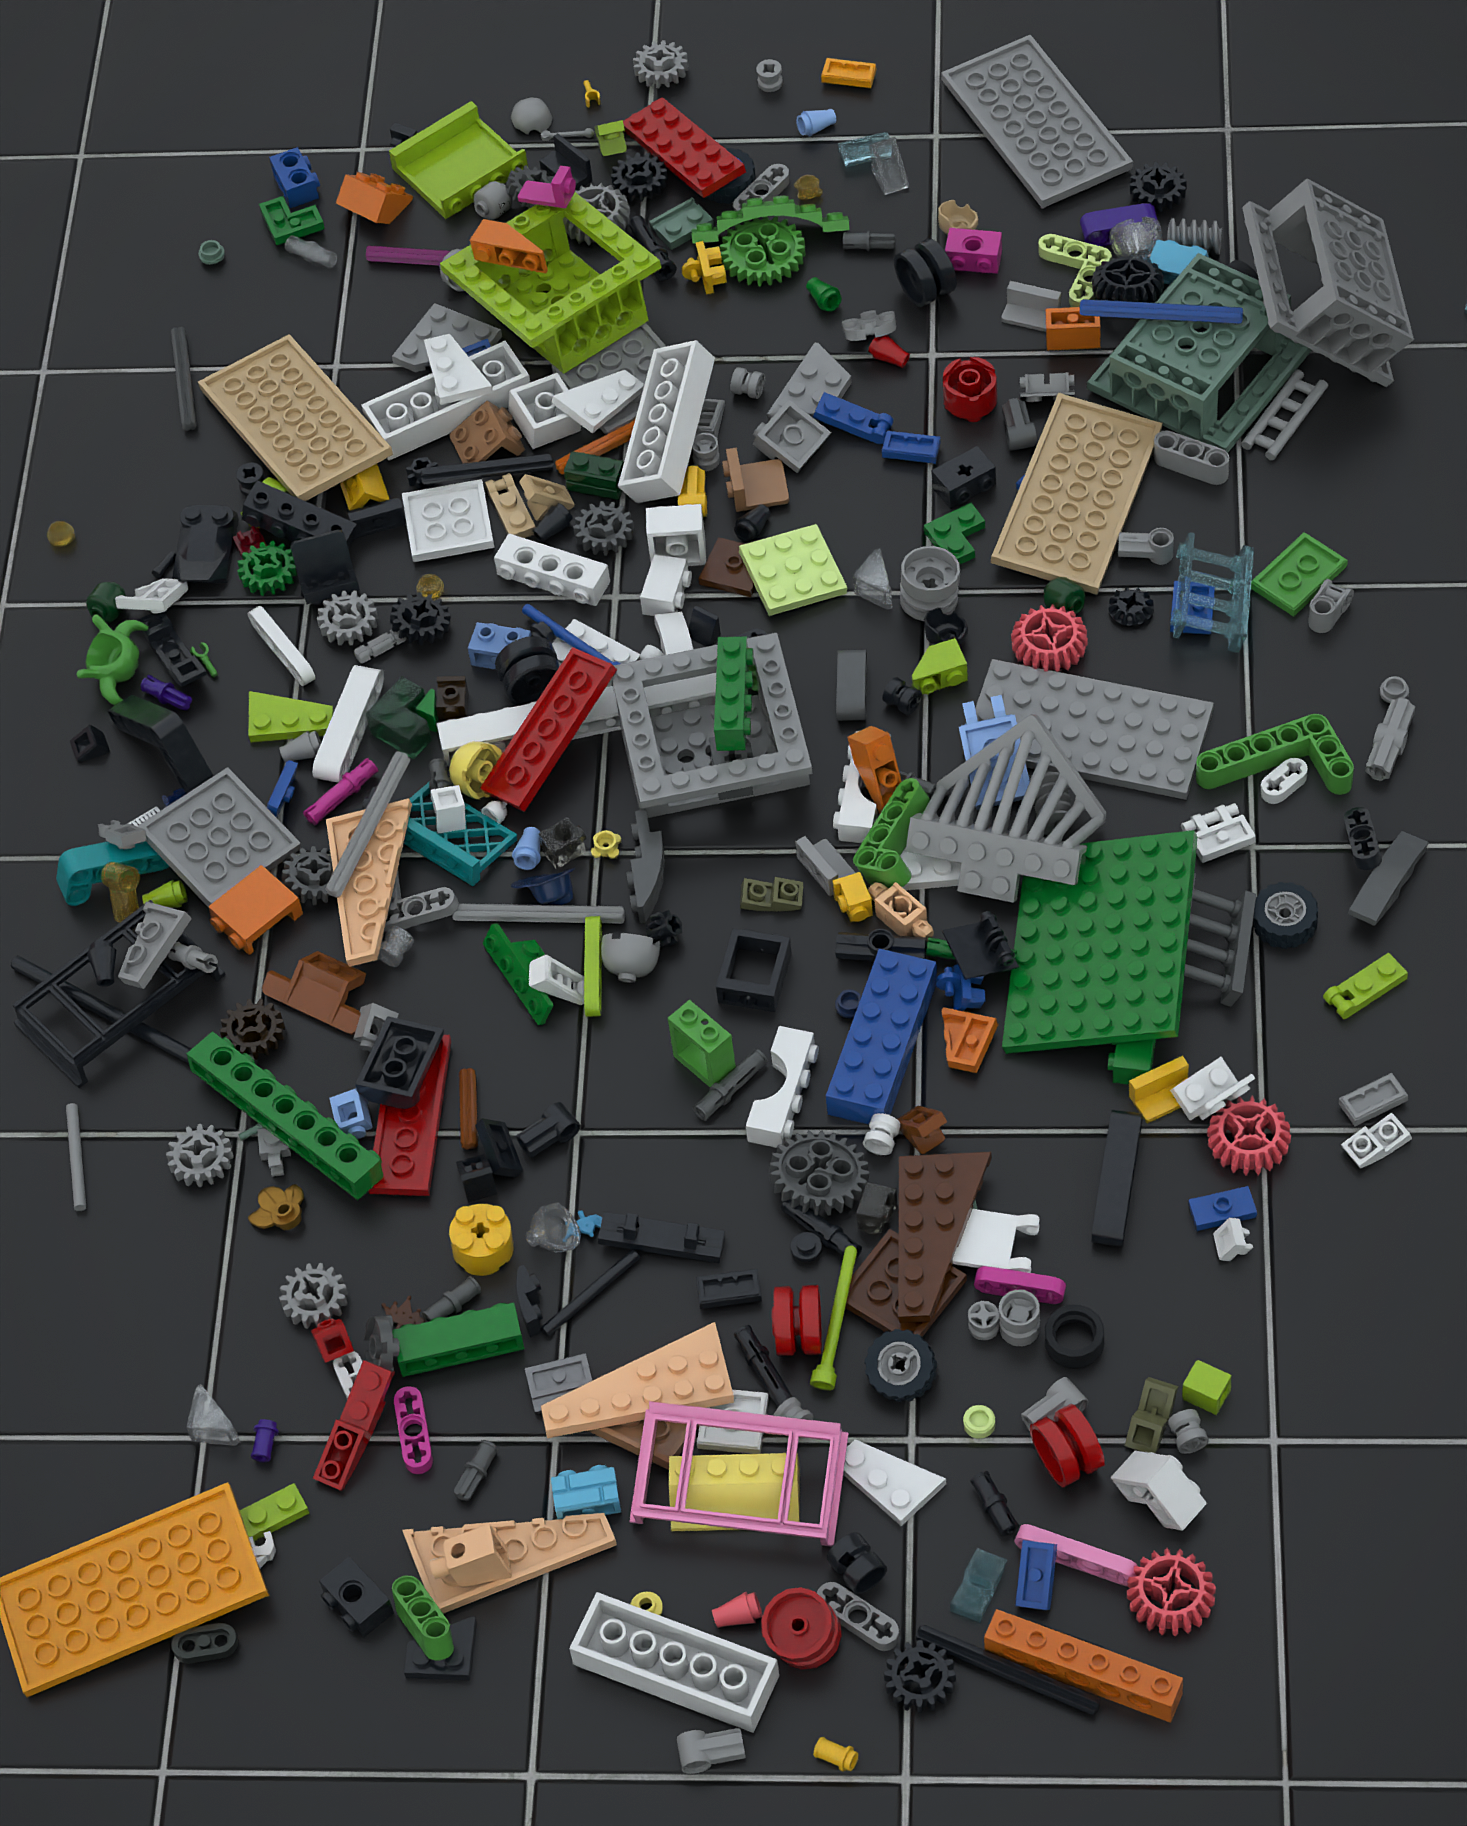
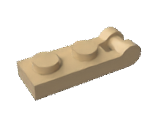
M508 473L503 475L500 480L493 481L491 479L484 482L488 496L507 535L512 534L522 538L534 535L532 530L536 526L515 486L512 475ZM504 489L507 490V492H505V493H503V494H500V495L498 494V491H501V490H504Z

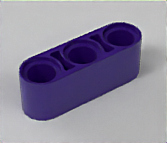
M1148 203L1086 213L1080 219L1085 243L1097 246L1150 239L1160 231L1154 206Z

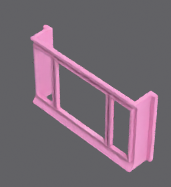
M649 1401V1409H646L630 1523L643 1524V1519L649 1518L817 1538L820 1539L822 1546L832 1547L835 1543L849 1433L842 1432L840 1423ZM658 1421L687 1424L675 1507L646 1504ZM697 1425L789 1436L778 1519L685 1509ZM799 1437L830 1441L819 1524L788 1521Z

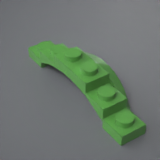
M789 196L773 197V201L763 202L762 198L747 199V203L742 204V209L738 211H724L722 216H717V227H712L711 223L697 224L696 229H691L693 244L700 241L704 243L719 241V235L728 228L747 220L765 216H790L809 220L821 226L823 232L849 230L848 216H843L842 212L828 213L827 217L822 218L821 207L816 208L815 204L796 205L794 199L789 200Z

